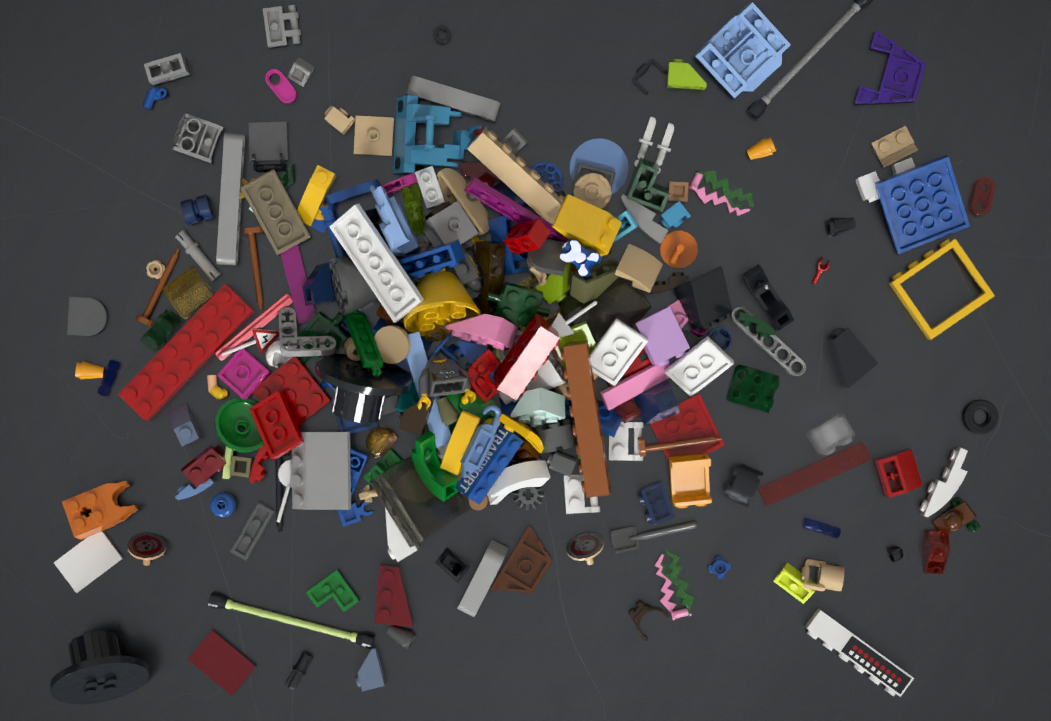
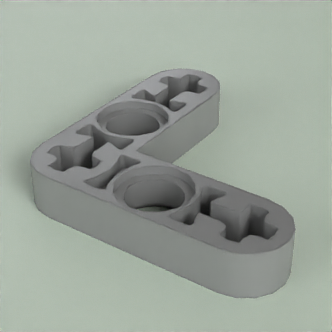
M284 307L279 311V339L282 355L286 357L329 356L336 352V340L333 337H297L296 312L293 308ZM285 315H289V322H286ZM285 329H291L293 333L284 334L283 331ZM305 344H311L314 347L311 349H305L303 346Z

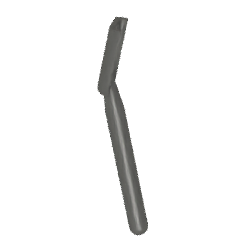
M690 521L637 534L635 527L610 531L614 553L618 554L638 549V540L694 529L698 526V523Z

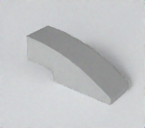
M623 194L620 200L625 210L630 212L639 229L660 245L668 230L652 221L656 215L654 212L635 201L627 199V196Z

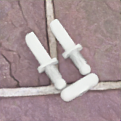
M650 117L643 139L639 138L638 142H641V147L637 155L638 160L634 162L635 167H637L640 158L644 159L648 145H653V142H650L656 125L654 117ZM668 123L662 143L657 145L660 152H658L655 163L658 166L663 164L666 151H671V148L668 147L674 132V125L672 123Z

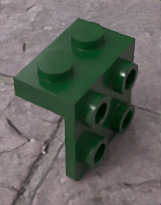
M739 364L735 368L727 400L769 413L774 403L775 391L779 387L780 376Z

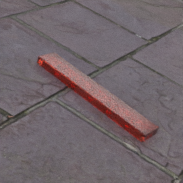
M864 442L760 487L758 490L765 506H769L871 460V457Z

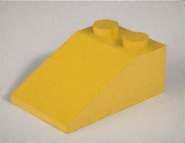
M567 194L552 227L566 238L575 239L584 248L593 249L601 256L608 255L622 222L609 212Z

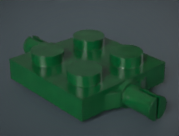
M507 281L499 295L487 292L486 300L496 302L493 316L502 317L513 324L524 327L528 326L536 313L549 317L551 311L550 309L540 307L543 298L542 291Z
M320 311L298 337H333L336 340L337 351L349 337L338 326L345 316L338 312L332 320ZM305 344L303 347L305 349H311L314 346L311 344ZM302 356L299 359L305 365L310 357L317 360L322 356Z

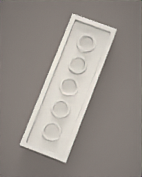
M360 204L354 205L330 226V229L394 323L424 301V298Z

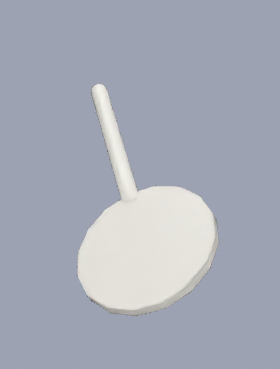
M292 459L282 463L278 470L279 481L286 486L277 517L278 523L281 521L290 488H292Z

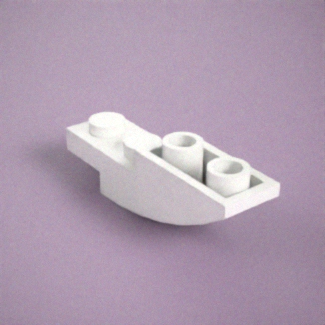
M957 447L956 450L952 451L949 458L951 463L948 468L944 469L942 474L943 482L935 479L934 483H930L927 490L929 495L927 500H923L920 510L922 512L920 515L929 517L934 514L956 493L968 472L961 469L968 452L967 450Z

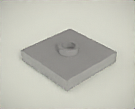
M458 201L426 220L441 245L458 239L461 245L478 234V231Z

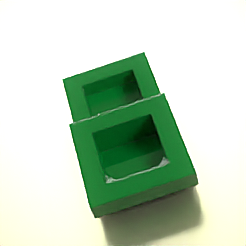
M391 448L363 478L374 489L380 488L406 461Z

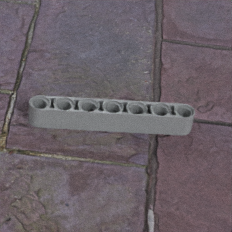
M224 134L216 254L217 265L237 266L242 202V199H240L242 197L240 187L243 186L245 134Z

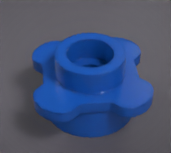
M716 556L713 564L708 566L709 572L715 573L718 579H723L727 570L731 569V564L723 561L721 556Z

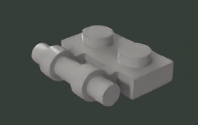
M295 5L288 6L289 13H283L282 6L263 8L267 45L269 48L288 45L287 37H292L293 44L301 43V29L298 27L297 20L299 19V13L296 12ZM284 20H290L291 30H285Z

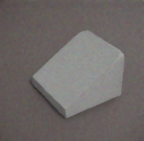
M298 58L293 63L287 78L304 87L315 67Z

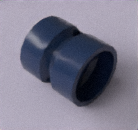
M207 194L196 197V200L187 199L180 202L187 225L198 223L199 219L205 221L214 218L212 205Z
M717 327L711 329L706 335L723 351L729 349L732 344V335L725 328Z

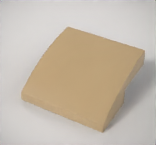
M628 244L615 275L633 281L632 287L650 293L663 264L648 252Z

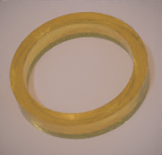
M432 329L425 332L424 336L427 341H440L446 338V331ZM435 333L443 334V335L438 336V337H429V336H428V335H430V334H435Z

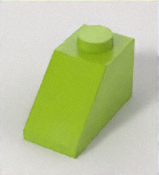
M674 59L673 62H669L667 88L706 89L707 83L689 63H684V60Z
M569 262L565 263L564 276L550 274L543 286L538 284L535 287L538 291L543 292V298L549 305L554 301L559 303L566 297L565 292L570 289L571 263Z

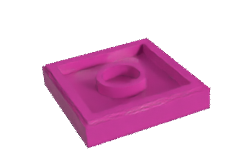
M243 348L234 354L217 376L246 401L270 371Z

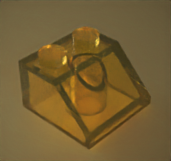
M194 266L163 288L169 302L182 319H188L215 294Z

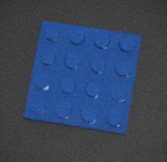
M947 155L874 183L898 254L970 227L952 165Z

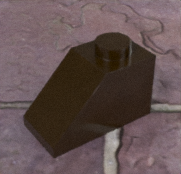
M428 397L431 401L428 409H426V403L421 402V409H418L416 403L405 409L404 412H401L398 418V423H400L399 429L419 436L423 435L435 397Z

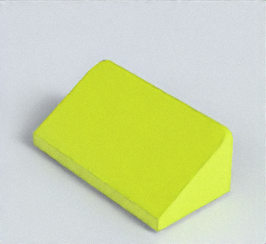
M789 563L783 566L773 580L803 604L815 592V590L803 587L802 573ZM808 580V583L816 584L812 580Z

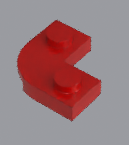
M489 349L485 350L475 359L467 370L471 389L483 404L487 403L499 392L488 375L501 363Z

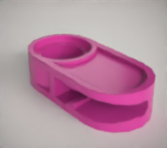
M272 69L268 71L265 77L266 82L277 97L286 104L294 102L297 93L286 77L279 70ZM278 74L280 76L279 83L272 84L270 76Z
M415 173L386 183L381 187L389 195L415 185L418 181Z

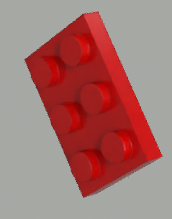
M282 390L274 392L249 408L271 460H276L305 442Z

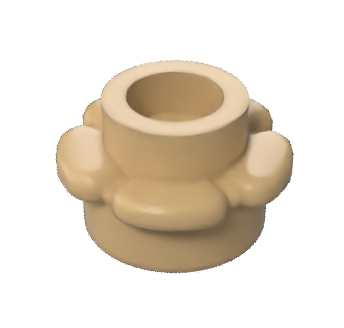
M159 260L149 262L146 267L148 276L151 278L155 277L156 279L161 278L165 270L164 264H161Z

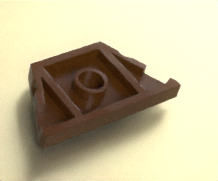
M528 526L491 586V590L531 594L534 592L551 564L552 559L531 526Z

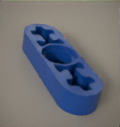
M378 179L325 197L328 205L338 204L371 193L370 186L373 185L376 189L380 184Z

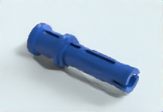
M336 204L319 208L323 213L324 227L328 228L335 256L348 257L347 252L330 229V226L338 220L335 210Z

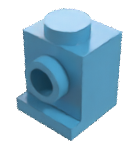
M678 201L660 215L662 218L660 223L666 229L672 226L676 228L684 222L683 217L687 220L691 215L681 202Z

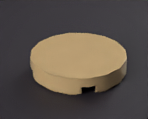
M595 173L585 174L580 177L575 183L573 190L574 197L600 209L608 204L612 194L608 180L602 175Z
M389 325L382 327L374 336L385 363H399L406 359L410 353L411 341L408 339L406 331L399 326Z

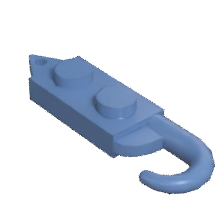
M490 405L483 411L484 415L490 410L495 412L492 424H481L476 428L460 461L462 463V477L467 478L476 470L479 471L496 437L495 433L501 423L498 420L502 412L495 405Z

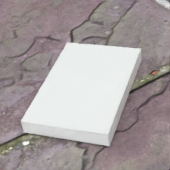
M616 318L590 353L593 373L615 386L647 344L648 338Z
M707 336L666 368L665 374L692 397L734 364V360Z
M101 531L84 539L56 560L54 564L74 591L78 593L121 561L123 557L104 531Z

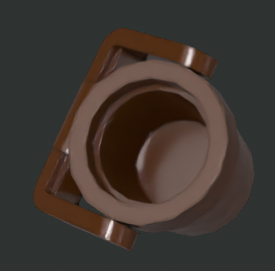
M523 436L519 437L524 442L512 459L518 464L529 461H541V453Z

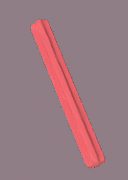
M287 293L219 348L215 352L216 356L221 361L228 357L230 354L222 356V352L245 343L253 336L252 329L263 328L279 314L282 308L288 307L293 303L292 297Z

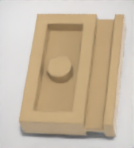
M906 126L871 143L883 168L918 151Z

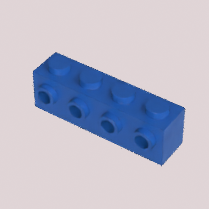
M458 239L398 258L397 260L409 278L415 276L417 279L425 276L426 272L432 271L433 274L443 270V267L446 266L449 268L460 265L459 261L464 259L465 256Z

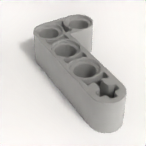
M493 539L491 540L457 608L458 610L475 617L509 547Z

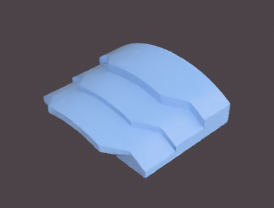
M750 2L722 26L694 56L735 98L742 91L753 92L780 67L782 53L791 44L756 5Z
M373 185L370 186V191L377 203L375 208L383 222L379 224V227L392 253L395 256H408L420 251L422 248L398 199L394 196L389 198L386 190L381 186L376 189Z

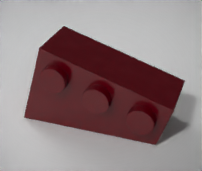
M380 564L374 622L376 624L410 627L414 625L400 565Z

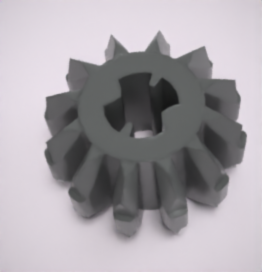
M543 486L537 488L525 487L518 489L519 491H513L512 495H519L513 501L521 500L518 505L519 508L525 503V510H529V504H532L533 509H536L535 501L538 504H542V501L537 497L545 496L544 493H538V491L543 489ZM526 489H531L530 491L534 493V496H530L531 499H526L523 491L526 492Z

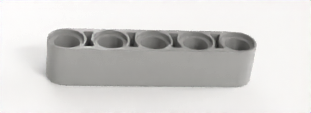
M411 76L406 95L418 96L420 100L443 107H451L452 110L492 122L496 121L501 104L492 99L416 76Z
M741 306L732 310L730 318L733 323L790 375L800 376L805 372L806 365L804 361L776 335H770L773 343L770 347H766L763 344L764 337L758 336L759 332L752 334L749 331V326L742 325L741 321L735 318L737 310L754 316L751 312ZM780 349H784L787 353L784 360L779 359L777 356V352ZM794 362H798L801 365L798 373L792 371L791 366Z

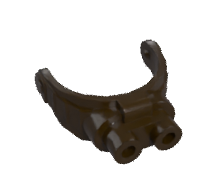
M640 600L636 604L637 608H633L628 614L633 618L632 621L636 624L639 634L646 641L648 638L640 631L639 627L643 615L650 611H659L668 618L669 614L660 608L651 607L648 603L644 604Z

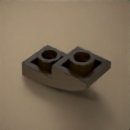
M675 272L673 276L668 277L669 284L666 285L665 281L655 282L650 294L671 290L689 279V275L684 276V272Z

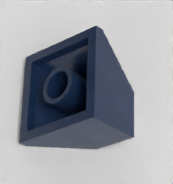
M668 379L634 397L645 426L680 413L679 405Z

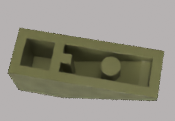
M610 259L591 268V275L588 277H582L579 273L574 274L570 295L582 303L597 298L619 277L615 275L619 262Z

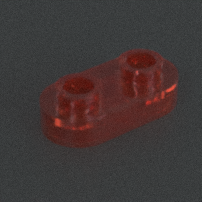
M983 177L975 184L970 208L974 214L979 216L987 214L991 209L996 185L989 177ZM982 184L987 185L986 191L982 190ZM979 202L983 204L981 210L977 208Z

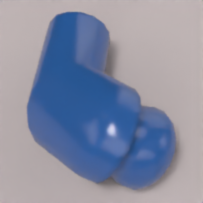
M163 86L149 89L142 106L152 109L154 101L165 97L167 90Z

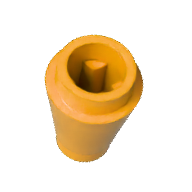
M771 137L763 138L747 149L751 160L773 155L772 153L776 151Z
M82 361V363L77 362L75 377L80 378V380L103 378L104 367Z

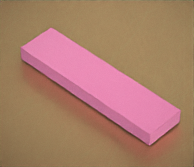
M670 363L661 367L650 365L618 382L615 386L600 392L606 409L611 410L670 378L665 374V369L670 366Z

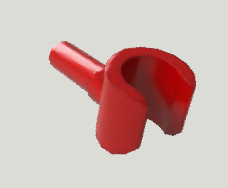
M823 257L818 259V270L812 281L813 284H817L823 271L829 269V260L827 264L822 265Z

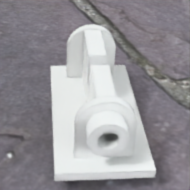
M433 166L415 172L427 209L445 203Z

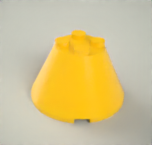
M443 268L439 272L433 274L431 272L419 278L417 290L424 298V301L405 315L404 327L410 333L419 331L422 337L431 338V334H442V337H446L451 332L445 328L446 325L480 316L481 312L460 282L457 274L447 272L446 268Z

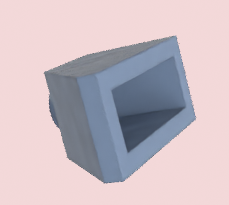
M186 403L168 411L174 432L182 447L203 438Z
M377 646L372 647L358 671V676H355L357 686L361 687L362 692L382 687L386 684Z

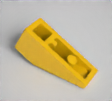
M317 165L297 209L303 223L312 226L320 210L319 208H321L326 198L325 196H327L337 177L335 173Z

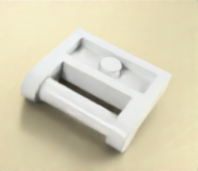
M621 422L615 437L609 436V460L643 461V457H640L637 440V437H642L643 422ZM628 428H634V454H628Z
M583 474L571 475L570 477L564 475L566 514L600 512L598 497H590L591 506L585 507L584 492L581 486V481L584 480Z

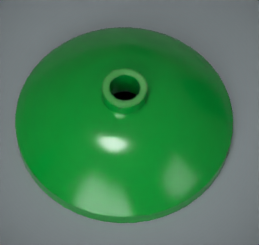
M239 397L225 402L219 408L215 416L214 427L218 438L225 446L237 452H252L264 445L249 408L259 402L247 398L245 401ZM238 428H242L244 432H240Z

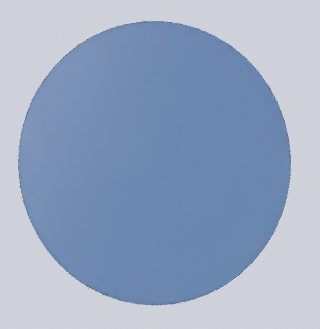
M602 138L591 139L581 144L573 153L570 161V175L573 182L579 163L616 172L611 189L612 194L616 193L624 185L629 172L628 159L624 151L616 143Z

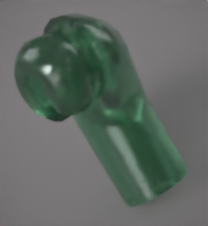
M285 164V174L279 178L285 189L295 181V164Z

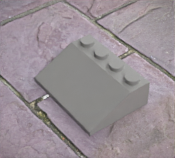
M301 432L305 442L292 449V509L350 510V432Z

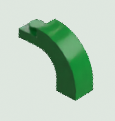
M428 431L415 440L416 448L411 450V456L416 471L423 483L436 497L444 502L458 493V490L455 488L458 484L457 478L447 470L440 468L441 463L436 454L435 434Z

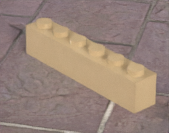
M484 128L469 144L467 149L545 221L553 224L565 197L562 195L559 197L554 192L555 189L547 182L544 183L540 179L541 176L535 170H530L521 157H516L511 153L512 149L507 144H502L497 140L498 137L493 131H488Z

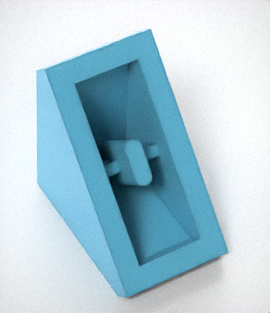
M628 210L616 217L622 224L614 242L638 227Z

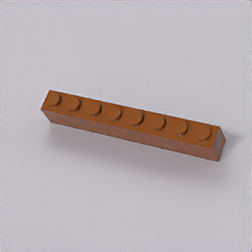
M588 340L565 343L563 349H561V359L566 363L564 378L569 382L567 397L568 399L571 398L572 401L570 416L571 418L574 417L575 425L572 427L573 435L577 436L578 443L575 444L576 454L580 455L581 458L578 466L580 474L583 473L584 481H581L582 491L586 492L587 498L610 495L611 485Z

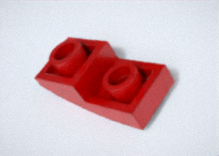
M265 445L259 449L253 461L250 472V482L252 484L256 481L260 482L266 474L264 472L266 467L261 464V461L265 462L269 458Z

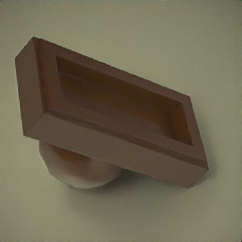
M965 500L934 519L933 523L943 537L975 519L976 514Z

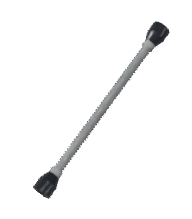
M855 0L844 16L780 79L779 83L767 95L754 101L746 109L749 114L758 119L765 112L767 105L771 102L774 95L805 66L808 60L838 32L851 16L868 6L873 0Z

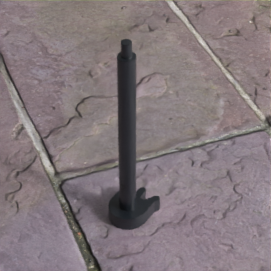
M289 452L282 456L289 457ZM282 456L275 460L276 526L278 527V532H282L283 514L281 521L277 522L283 500V486L278 477Z

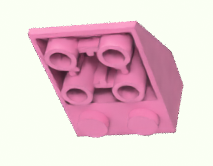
M483 314L446 325L445 328L452 332L451 335L459 337L460 340L466 342L472 340L476 341L479 345L487 346L489 344L493 345L496 349L504 350V347L512 349L518 326L502 317Z

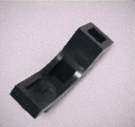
M759 264L743 274L750 292L778 331L794 321L790 310L777 295Z

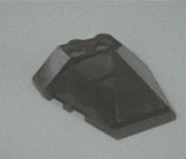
M622 277L617 278L601 295L586 303L579 302L570 295L569 291L565 294L566 297L558 303L567 321L585 307L597 301L594 307L569 323V326L573 327L586 321L596 344H598L616 318L634 329L632 324L642 320L652 307L643 292L638 288L632 287L633 281Z

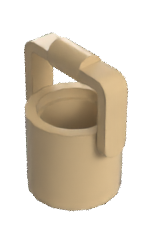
M807 559L802 568L803 587L817 591L827 589L841 592L844 581V567L827 565L824 561ZM809 565L819 567L817 584L808 583Z

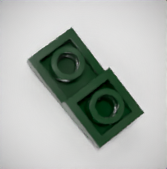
M738 312L737 320H740L742 325L751 327L754 323V331L759 332L758 336L769 338L770 335H775L776 331L766 322L750 314Z

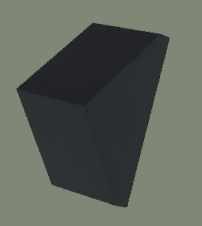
M446 548L435 562L457 583L470 568V564L449 548Z

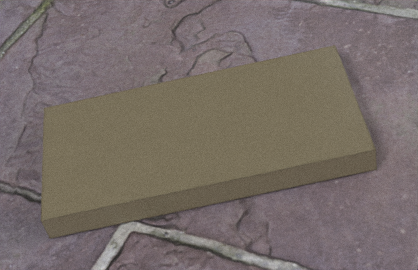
M275 169L240 187L277 255L311 237Z

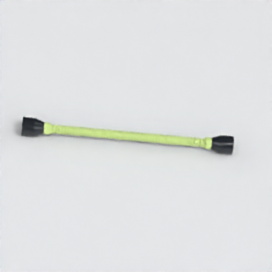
M214 592L211 593L208 607L214 609H238V611H245V613L257 614V616H264V618L276 619V621H283V623L295 624V626H302V628L314 629V631H321V633L347 638L367 649H372L375 638L374 634L367 632H345L310 621L298 620V618L272 613V611L260 610V608H253V606L248 607V605L234 603L233 600Z

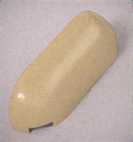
M450 168L440 170L437 177L445 203L449 201L452 205L458 201L478 231V236L490 230L488 220H491L480 200L470 201L467 198V192L464 189L468 183L463 176Z

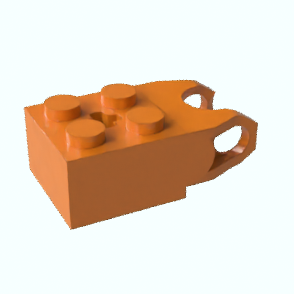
M129 482L106 483L62 501L75 538L82 540L114 527L138 511V507L135 505L123 507L118 505V496L130 486ZM91 510V513H89L90 516L87 517L88 511Z

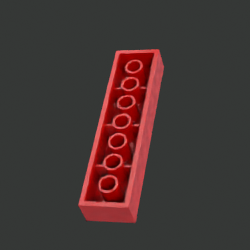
M224 284L118 395L145 421H150L248 320L255 310L228 284Z

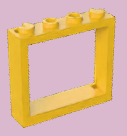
M947 239L940 243L939 246L941 248L935 252L932 249L924 254L923 257L925 259L919 263L917 260L907 266L909 270L904 273L898 272L891 277L893 281L889 283L928 340H932L995 296L956 239L951 241ZM953 248L983 293L930 328L900 284Z

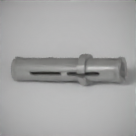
M185 229L175 236L186 249V254L191 255L211 281H214L217 276L221 275L198 247L199 244L191 239Z

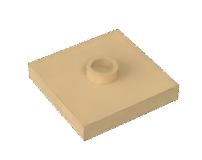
M356 116L354 154L392 156L394 118Z

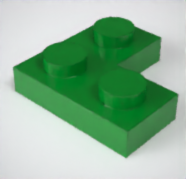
M338 569L306 591V594L316 607H319L333 597L342 611L345 612L360 601Z

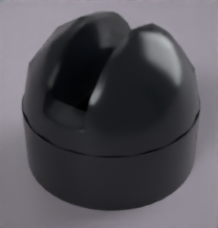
M894 546L887 549L888 556L893 563L903 558L902 548Z

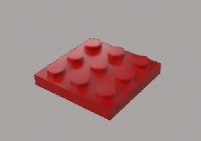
M292 357L260 383L252 392L260 402L274 392L282 390L298 427L332 400L298 357Z
M700 394L679 403L680 413L650 424L659 443L712 436L721 437ZM721 438V441H716V443L664 449L663 452L669 462V457L708 454L725 446Z

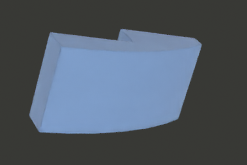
M210 476L206 483L200 484L197 488L193 483L188 486L184 484L177 490L179 494L175 498L181 500L192 497L208 489L217 481Z

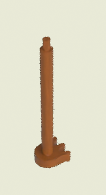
M261 226L243 228V233L248 234L256 301L259 305V310L263 309V295L255 233L264 232Z
M179 249L172 253L143 315H137L135 319L149 327L154 328L156 323L148 320L179 257Z
M712 436L645 445L644 437H637L640 457L646 456L648 451L716 443V441H721V437Z

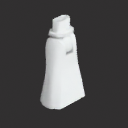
M551 352L547 362L539 367L535 379L530 380L527 384L526 391L540 387L549 390L567 382L559 365L555 367L557 362ZM501 391L498 392L506 405L512 401L515 403L522 397L519 396L515 400Z

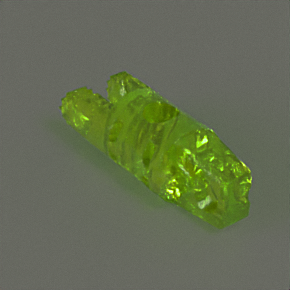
M412 185L411 191L408 187H402L409 226H411L415 235L422 234L425 230V219L418 185Z

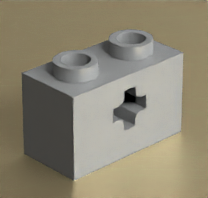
M181 53L144 64L149 83L153 86L190 75L185 56Z

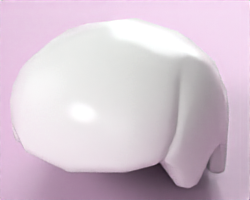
M280 340L271 344L266 352L267 363L276 368L279 367V363L285 364L292 358L281 354Z

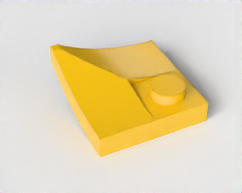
M501 414L498 421L505 424L503 428L512 433L516 431L530 442L539 453H542L544 446L541 439L526 423H519L518 420Z

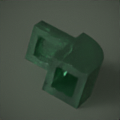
M167 308L158 316L153 326L141 337L140 341L155 352L159 348L162 349L176 332L182 319Z

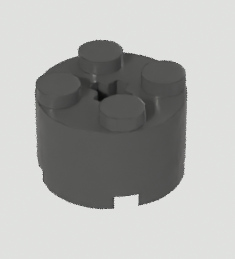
M571 419L562 420L560 423L554 424L546 423V427L545 425L534 427L536 435L541 439L544 446L541 454L575 446L576 438L573 435Z

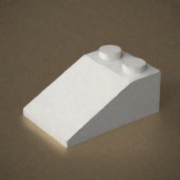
M389 498L385 501L387 541L389 546L387 551L392 559L396 558L397 562L416 552L420 546L392 498Z

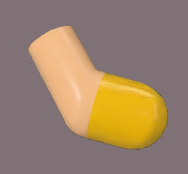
M207 375L209 393L218 400L226 399L228 391L227 389H221L217 385V376Z

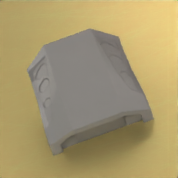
M184 113L173 139L172 150L211 163L212 154L223 127Z

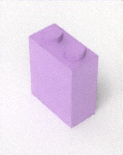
M670 306L632 324L635 331L648 338L644 349L652 366H664L669 363L668 359L674 356L677 359L685 355V350L690 348Z

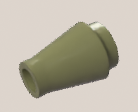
M447 396L436 401L441 421L445 426L458 421L459 414L449 402Z

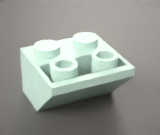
M541 387L525 391L512 411L511 418L518 420L519 423L530 424L531 427L543 426L545 423H557L558 420L565 419V396Z

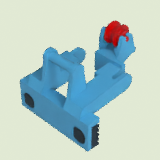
M405 95L396 97L393 174L415 173V164L459 168V163L447 162V160L464 159V150L469 151L467 149L469 144L484 128L488 130V127L471 126L468 127V131H454L453 145L442 144L435 148V145H433L434 125H448L449 117H462V112L451 111V107L418 104V96ZM416 123L426 124V141L423 145H415Z

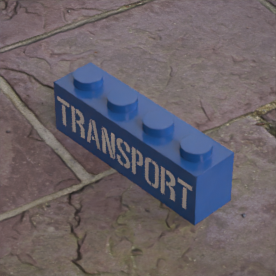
M499 425L495 433L496 437L479 471L476 470L467 478L462 477L455 487L479 505L524 442L515 434L503 428L502 425Z

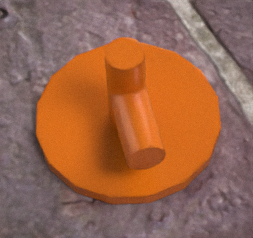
M673 231L667 234L660 246V254L663 261L676 269L691 265L698 253L696 240L692 235L684 231Z

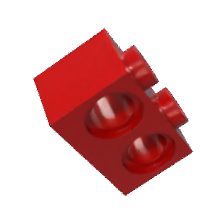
M539 219L514 225L504 239V242L509 250L516 255L540 249L550 231Z

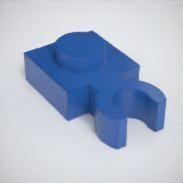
M362 501L359 506H356V503L352 502L350 510H337L342 526L345 527L361 521L360 515L362 514L365 516L371 515L373 513L372 510L364 511V506L370 503Z

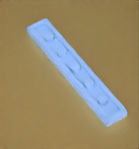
M418 331L407 335L411 341V349L407 356V361L420 400L419 378L422 370L426 368L428 359ZM434 396L435 400L427 426L429 431L435 434V445L437 448L449 443L451 433L449 427L445 426L441 421L436 403L440 398L439 396Z

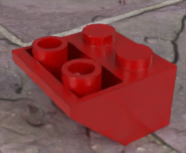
M912 449L874 460L885 497L891 498L923 486Z

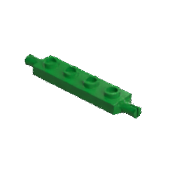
M356 310L346 314L345 321L363 368H371L373 375L379 376L381 374L379 368L383 366V359L365 313Z

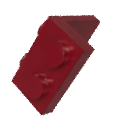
M210 445L181 468L182 473L196 487L206 483L210 476L215 472L221 471L226 464L222 448L219 445L214 448Z

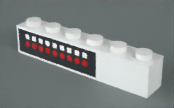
M819 608L804 626L808 629V635L815 640L819 637L824 641L822 645L830 651L833 648L839 652L838 656L845 662L850 660L855 663L853 667L862 674L866 671L871 675L869 677L870 680L877 685L881 682L886 686L884 690L892 696L897 694L901 697L914 679Z

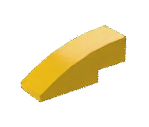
M464 410L462 411L448 443L440 468L459 475L462 471V463L460 461L481 418Z

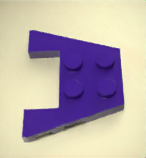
M875 31L870 48L889 54L879 91L859 86L854 104L915 102L926 63L896 45L894 41L889 40L879 31Z

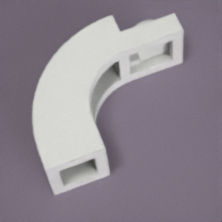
M546 461L523 462L505 468L487 493L490 505L498 504L506 495L517 489L541 487L551 478Z

